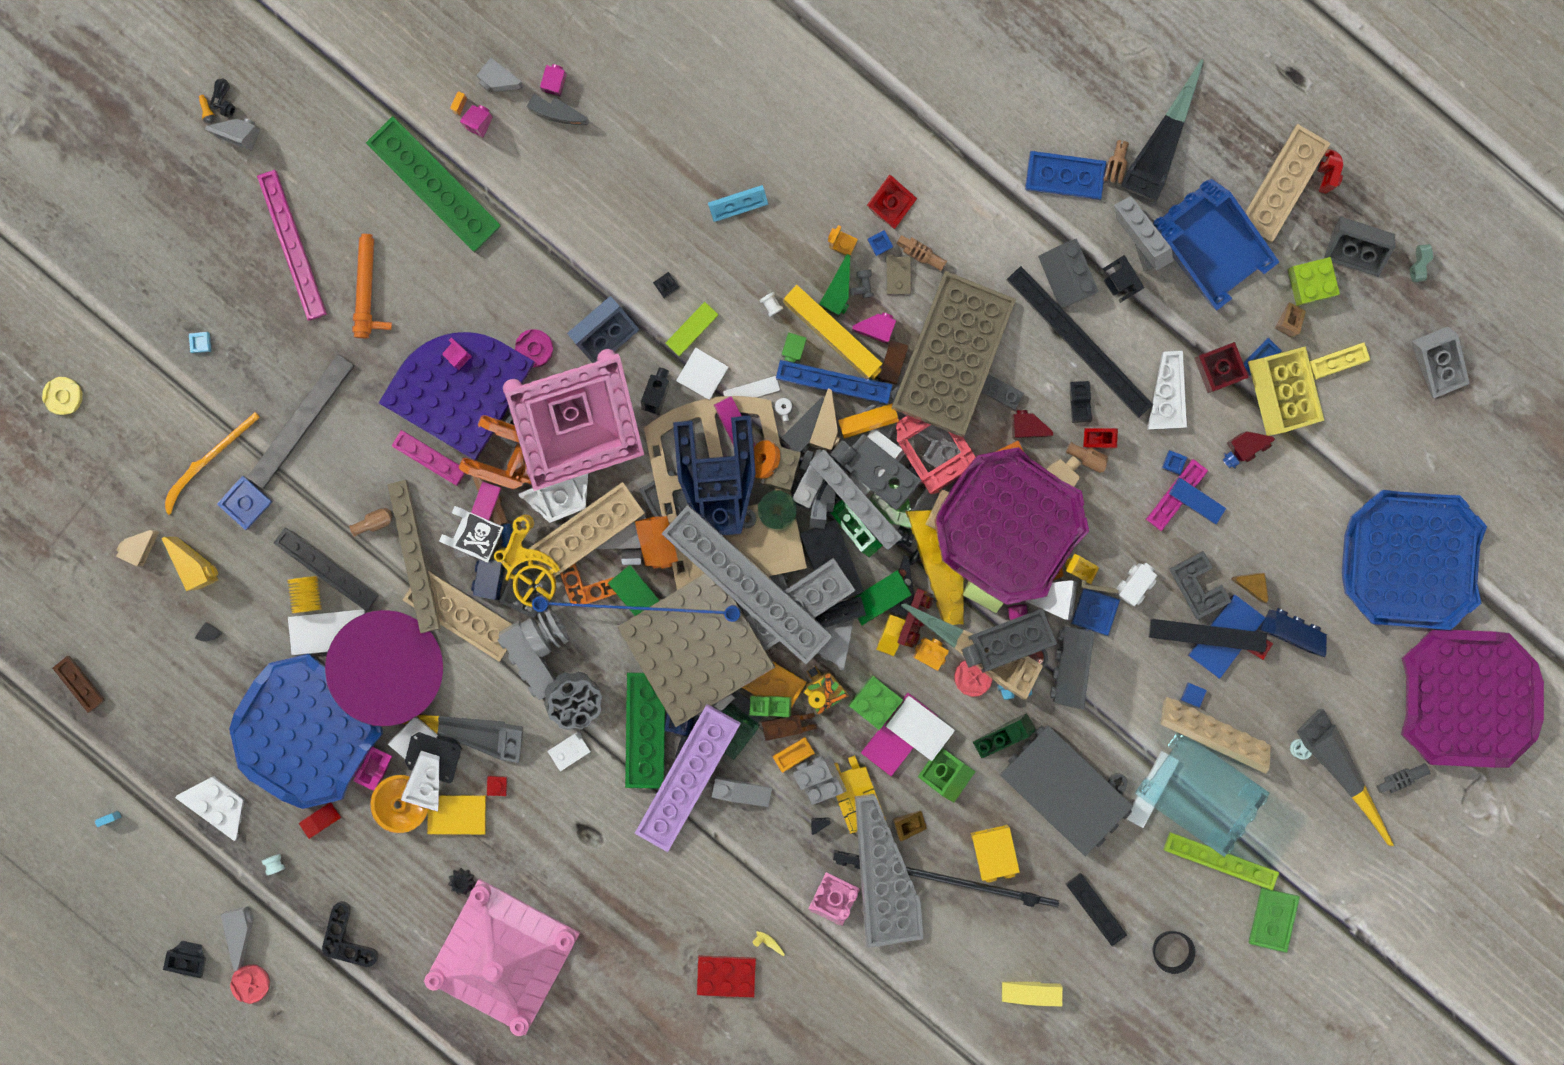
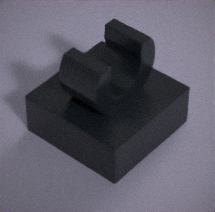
M669 272L653 282L664 299L680 289Z

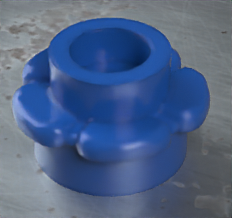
M1232 451L1227 454L1224 453L1225 458L1223 461L1229 469L1231 467L1236 469V466L1240 464L1239 460Z

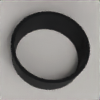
M1166 931L1156 938L1153 944V956L1156 964L1163 971L1171 974L1182 973L1194 962L1195 946L1187 935L1177 931ZM1168 934H1179L1188 943L1189 953L1186 960L1176 967H1168L1161 964L1155 956L1157 943Z

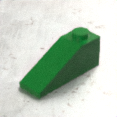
M849 254L845 256L819 303L824 310L837 317L841 313L844 315L849 307V304H847L850 277Z
M840 500L834 506L833 512L830 513L863 554L870 558L883 546L843 500Z

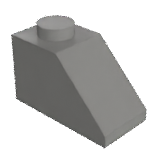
M492 58L487 61L476 75L480 80L479 84L487 91L489 88L497 92L521 89L523 87L522 82Z

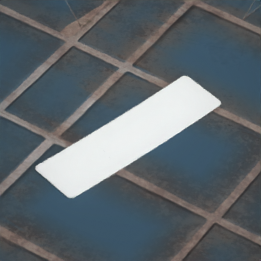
M776 376L723 391L724 396L760 397L779 391L780 388Z

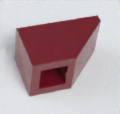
M1246 431L1228 441L1227 445L1239 462L1246 461L1247 463L1256 457L1255 453L1258 451L1264 452L1272 446L1271 442L1275 438Z

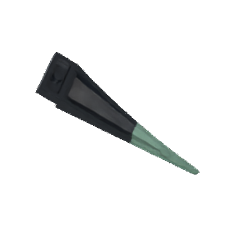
M1203 59L1200 60L1172 106L1128 169L1121 185L1122 189L1157 202L1169 174L1202 69Z

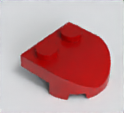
M1331 149L1325 152L1327 159L1325 162H1320L1317 170L1324 173L1319 192L1324 194L1340 186L1343 175H1341L1343 159L1337 151Z

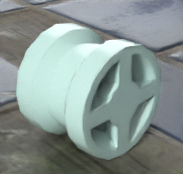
M1296 739L1291 743L1290 752L1294 757L1305 760L1312 755L1301 739Z
M280 854L262 860V864L266 866V875H271L285 869V866L281 864Z

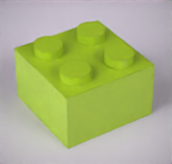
M1331 257L1292 266L1287 269L1296 306L1340 295Z

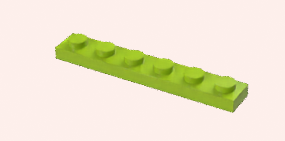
M1169 832L1163 848L1166 852L1272 891L1279 875L1278 871Z

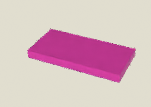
M908 692L902 698L903 701L901 702V704L909 695L911 698H913L915 701H917L919 704H921L923 707H925L927 710H929L931 713L938 717V715H936L933 711L927 708L924 704H922ZM901 704L861 751V754L890 776L894 774L914 748L886 727V724Z

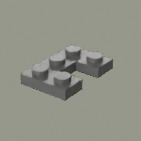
M1204 551L1169 568L1196 620L1231 602L1222 584L1206 593L1201 588L1196 577L1213 568Z

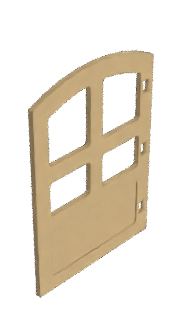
M729 396L710 398V400L703 399L685 404L658 417L644 427L661 514L668 517L669 525L677 517L672 496L673 492L682 488L678 482V475H668L661 436L673 429V422L701 418L709 457H723L715 420L717 411L714 404ZM732 396L740 413L753 414L760 417L764 439L781 447L771 400ZM659 445L661 456L655 457L653 446ZM776 488V500L748 506L747 509L752 510L756 515V523L753 527L743 528L741 534L723 535L768 577L807 569L791 492ZM664 503H671L673 514H666ZM745 516L744 522H749L750 516ZM675 547L678 562L683 561L685 572L679 573L677 561L672 563L676 587L679 590L705 573Z

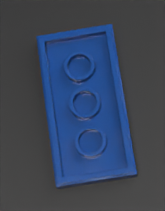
M1030 151L1025 190L1101 200L1106 161Z
M1233 594L1230 598L1231 602L1224 606L1210 625L1256 631L1266 617ZM1196 644L1188 656L1220 679L1242 649Z

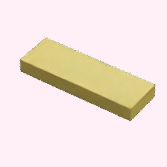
M1361 343L1309 362L1313 377L1316 380L1370 361V357L1365 343Z

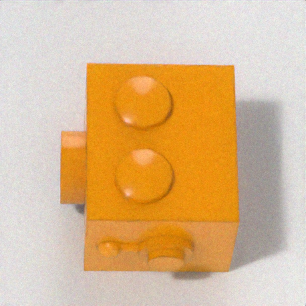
M923 637L921 643L915 647L916 651L913 657L938 671L940 666L946 662L945 657L948 655L949 650L942 647L943 643L933 638L931 641Z

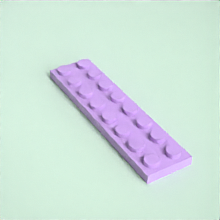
M708 704L705 706L635 831L636 835L666 852L669 851L740 726V722Z

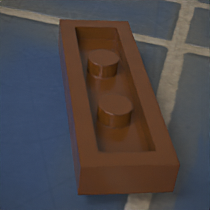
M66 656L52 668L87 713L92 712L106 701L71 656Z

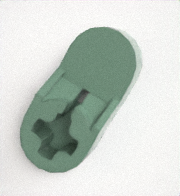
M1430 244L1418 245L1416 247L1417 261L1409 268L1411 280L1414 283L1423 282L1427 279L1426 265L1433 259V251Z

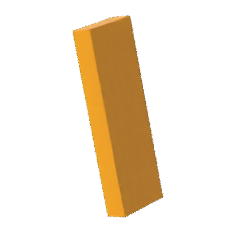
M893 403L838 420L843 438L845 439L899 422L896 410L891 409Z

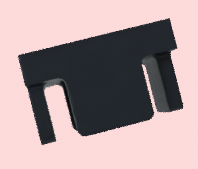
M1125 255L1100 270L1103 274L1112 267L1115 269L1114 273L1104 279L1106 286L1113 296L1125 289L1129 292L1118 300L1120 303L1145 288Z

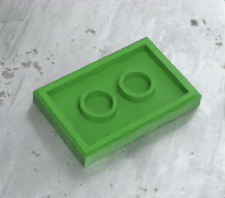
M1261 887L1248 943L1287 953L1300 896Z

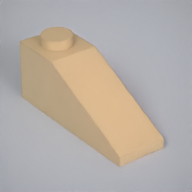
M828 389L810 440L811 447L831 453L840 443L841 438L838 437L839 432L833 393L831 389Z

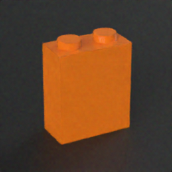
M655 516L634 521L645 566H653V569L660 567L664 569L671 567L673 562L678 561L675 546L662 535V532L669 526L667 516Z

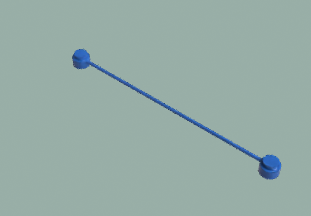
M542 595L537 596L532 602V607L537 612H543L549 605L714 613L724 614L726 620L730 622L737 621L741 615L739 607L735 605L728 606L725 611L553 603L549 602Z

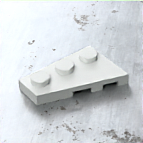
M424 751L420 752L402 794V801L438 811L440 756Z

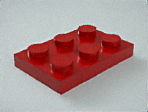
M699 955L697 995L754 998L756 958Z

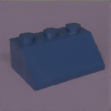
M1277 608L1276 611L1269 609L1261 626V631L1308 653L1321 657L1326 656L1327 634L1321 632V627L1314 624L1308 626L1304 624L1305 620L1297 616L1291 618L1287 616L1288 612Z

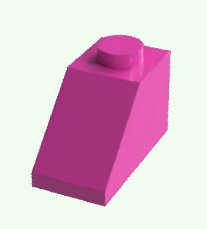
M472 105L461 118L460 123L467 131L484 138L493 117L489 113L490 110L482 105L478 107Z
M883 312L882 315L876 314L853 325L852 331L888 344L896 320L893 319L892 315Z

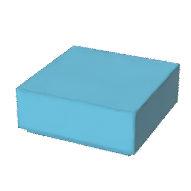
M210 332L189 334L190 353L211 352Z
M116 811L96 819L95 824L99 827L122 817L120 812Z

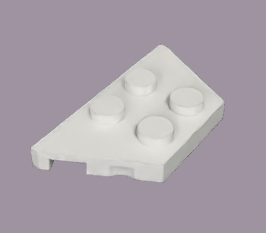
M588 474L536 491L531 488L519 493V497L529 503L535 511L539 512L551 523L586 508Z
M215 776L176 795V799L232 840L236 841L238 839V829L242 819L241 812L244 807L245 798Z

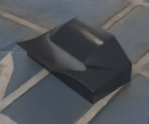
M181 941L174 949L167 951L163 970L197 978L203 977L206 957L203 955L202 945Z

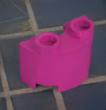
M372 747L366 755L362 766L355 773L353 781L374 791L378 783L382 781L392 756Z

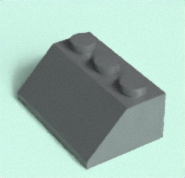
M1340 216L1332 231L1324 258L1331 257L1334 263L1379 277L1396 247L1395 234Z
M1077 238L1038 256L1057 304L1061 308L1091 297L1099 292Z

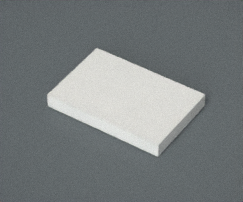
M909 695L886 724L888 729L931 761H933L955 731Z

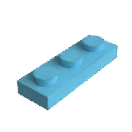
M763 185L708 202L713 221L716 222L768 205Z

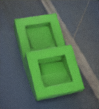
M750 696V715L790 717L792 697Z

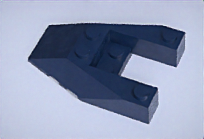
M731 417L734 456L697 459L694 422H673L678 482L687 503L722 535L741 534L756 475L752 417Z

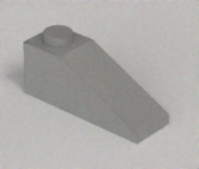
M818 449L817 452H816V454L814 455L813 459H814L819 453H821L822 450ZM811 464L807 468L792 499L812 509L816 493L824 480Z
M716 776L712 798L768 807L772 788Z
M248 906L225 911L221 914L234 971L239 970L244 964L253 925V913L251 910L249 911Z

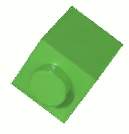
M788 332L782 351V356L785 357L784 360L792 363L800 362L807 338Z

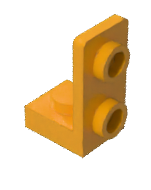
M840 225L836 229L832 228L828 236L829 248L845 256L847 254L851 256L858 239L842 232V226Z

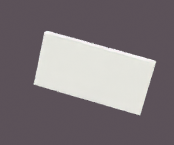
M362 609L288 617L291 654L328 652L331 642L340 629L352 619L365 614L366 611Z

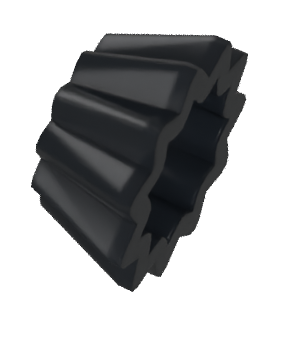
M460 868L459 871L453 870V875L449 876L450 882L448 883L452 887L451 892L456 891L457 895L461 893L467 895L468 891H472V885L475 884L473 880L474 875L470 874L469 870L464 871L463 868Z

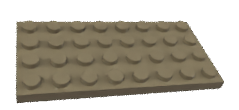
M945 271L891 409L964 437L1016 299Z

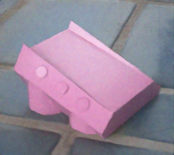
M825 873L808 909L812 913L843 926L860 889L829 873Z

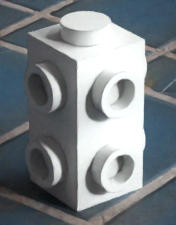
M1147 563L1144 565H1133L1128 572L1130 576L1127 580H1122L1116 589L1119 591L1116 595L1131 606L1139 605L1145 598L1143 595L1147 589L1150 590L1157 581L1155 580L1157 577L1154 573L1155 569Z

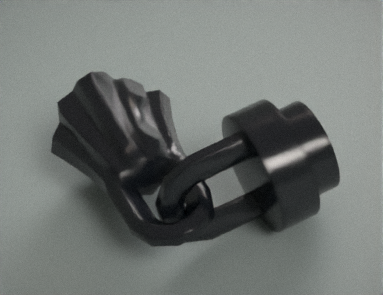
M222 78L214 82V92L210 101V107L214 110L220 108V114L224 117H232L235 113V106L228 101L221 105L223 97L230 89L227 80ZM215 98L219 99L218 103H214Z

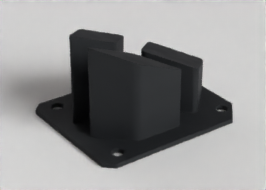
M418 732L410 738L405 763L408 769L413 771L421 751L440 756L439 780L451 783L454 779L462 747L454 738L437 736L435 738Z

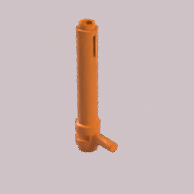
M361 234L358 248L355 313L353 314L355 324L352 326V332L355 338L363 339L369 338L372 329L391 330L392 322L372 321L371 295L374 238L372 234Z

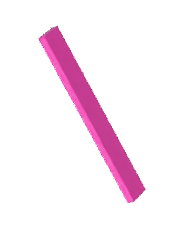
M274 169L257 175L307 320L310 321L327 315L278 173Z

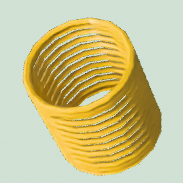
M318 576L287 580V583L291 584L288 587H292L288 590H293L288 593H294L289 596H295L289 598L292 603L290 605L293 606L291 607L293 609L291 610L292 614L322 610V605H316L321 603L320 595H318L320 592H317L320 589H316L319 586H315L319 583H314L319 581Z

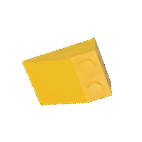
M162 538L186 591L199 590L218 581L216 567L211 565L209 561L180 538Z

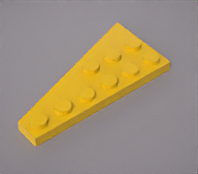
M932 510L905 511L917 542V548L925 572L929 577L930 587L934 592L937 601L936 605L942 621L951 625L964 624L963 577L942 561L937 531L925 525Z

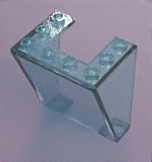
M1177 732L1168 745L1172 749L1171 753L1151 781L1145 778L1135 794L1225 857L1226 854L1233 850L1236 840L1243 836L1248 823L1255 819L1256 812L1260 806L1267 802V796L1270 793L1193 739Z

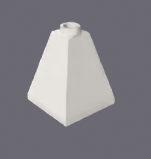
M1054 582L1050 587L1047 597L1026 600V602L1043 608V610L1063 619L1072 620L1078 582Z

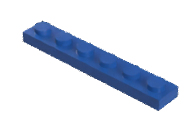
M783 360L779 362L776 380L825 391L831 389L834 393L883 404L889 403L892 384Z

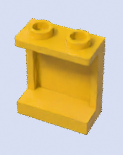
M1008 825L970 833L982 881H986V883L994 882L998 877L1012 878L1016 876V873H1020Z

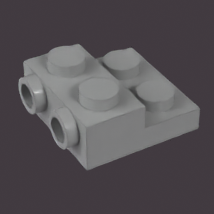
M819 756L813 759L811 764L804 762L796 766L797 770L793 772L800 789H805L812 805L847 791L831 756L825 758Z

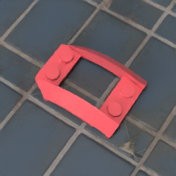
M907 415L897 422L896 440L930 494L940 493L939 490L960 477L962 472L974 460L975 455L963 437L948 432L961 453L928 473L908 439L931 424Z

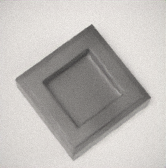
M641 549L622 550V565L641 564Z

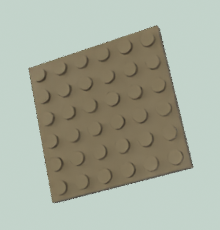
M706 574L701 575L651 607L725 611L728 606L735 605L741 611L737 621L730 622L726 620L724 614L644 610L617 627L675 727L701 713L707 704L710 706L716 704L775 668L738 603Z

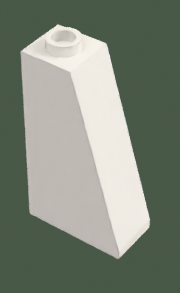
M876 429L870 430L867 437L899 462L905 455L904 451ZM883 467L876 468L875 476L881 477L885 474ZM851 475L850 479L869 499L874 492Z

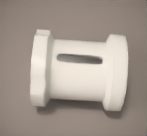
M774 292L759 300L768 310L769 317L784 309L776 300Z

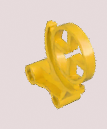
M524 514L514 520V531L511 534L507 547L495 552L494 559L497 562H501L508 572L505 580L513 579V590L517 599L524 605L532 607V602L527 601V599L534 591V587H531L524 597L521 596L518 590V578L528 585L533 584V581L522 572L530 568L542 570L535 580V584H538L545 574L548 575L552 584L551 593L540 586L536 590L550 601L556 591V580L553 573L561 569L547 554L535 549H526L522 546V541L534 526L533 518L528 514ZM522 521H525V522H526V524H525L526 527H524V528L521 526V524H522L521 522H522ZM532 560L541 561L549 565L552 569L549 570L548 568L542 565L533 564ZM528 561V565L519 570L516 575L512 574L517 565Z

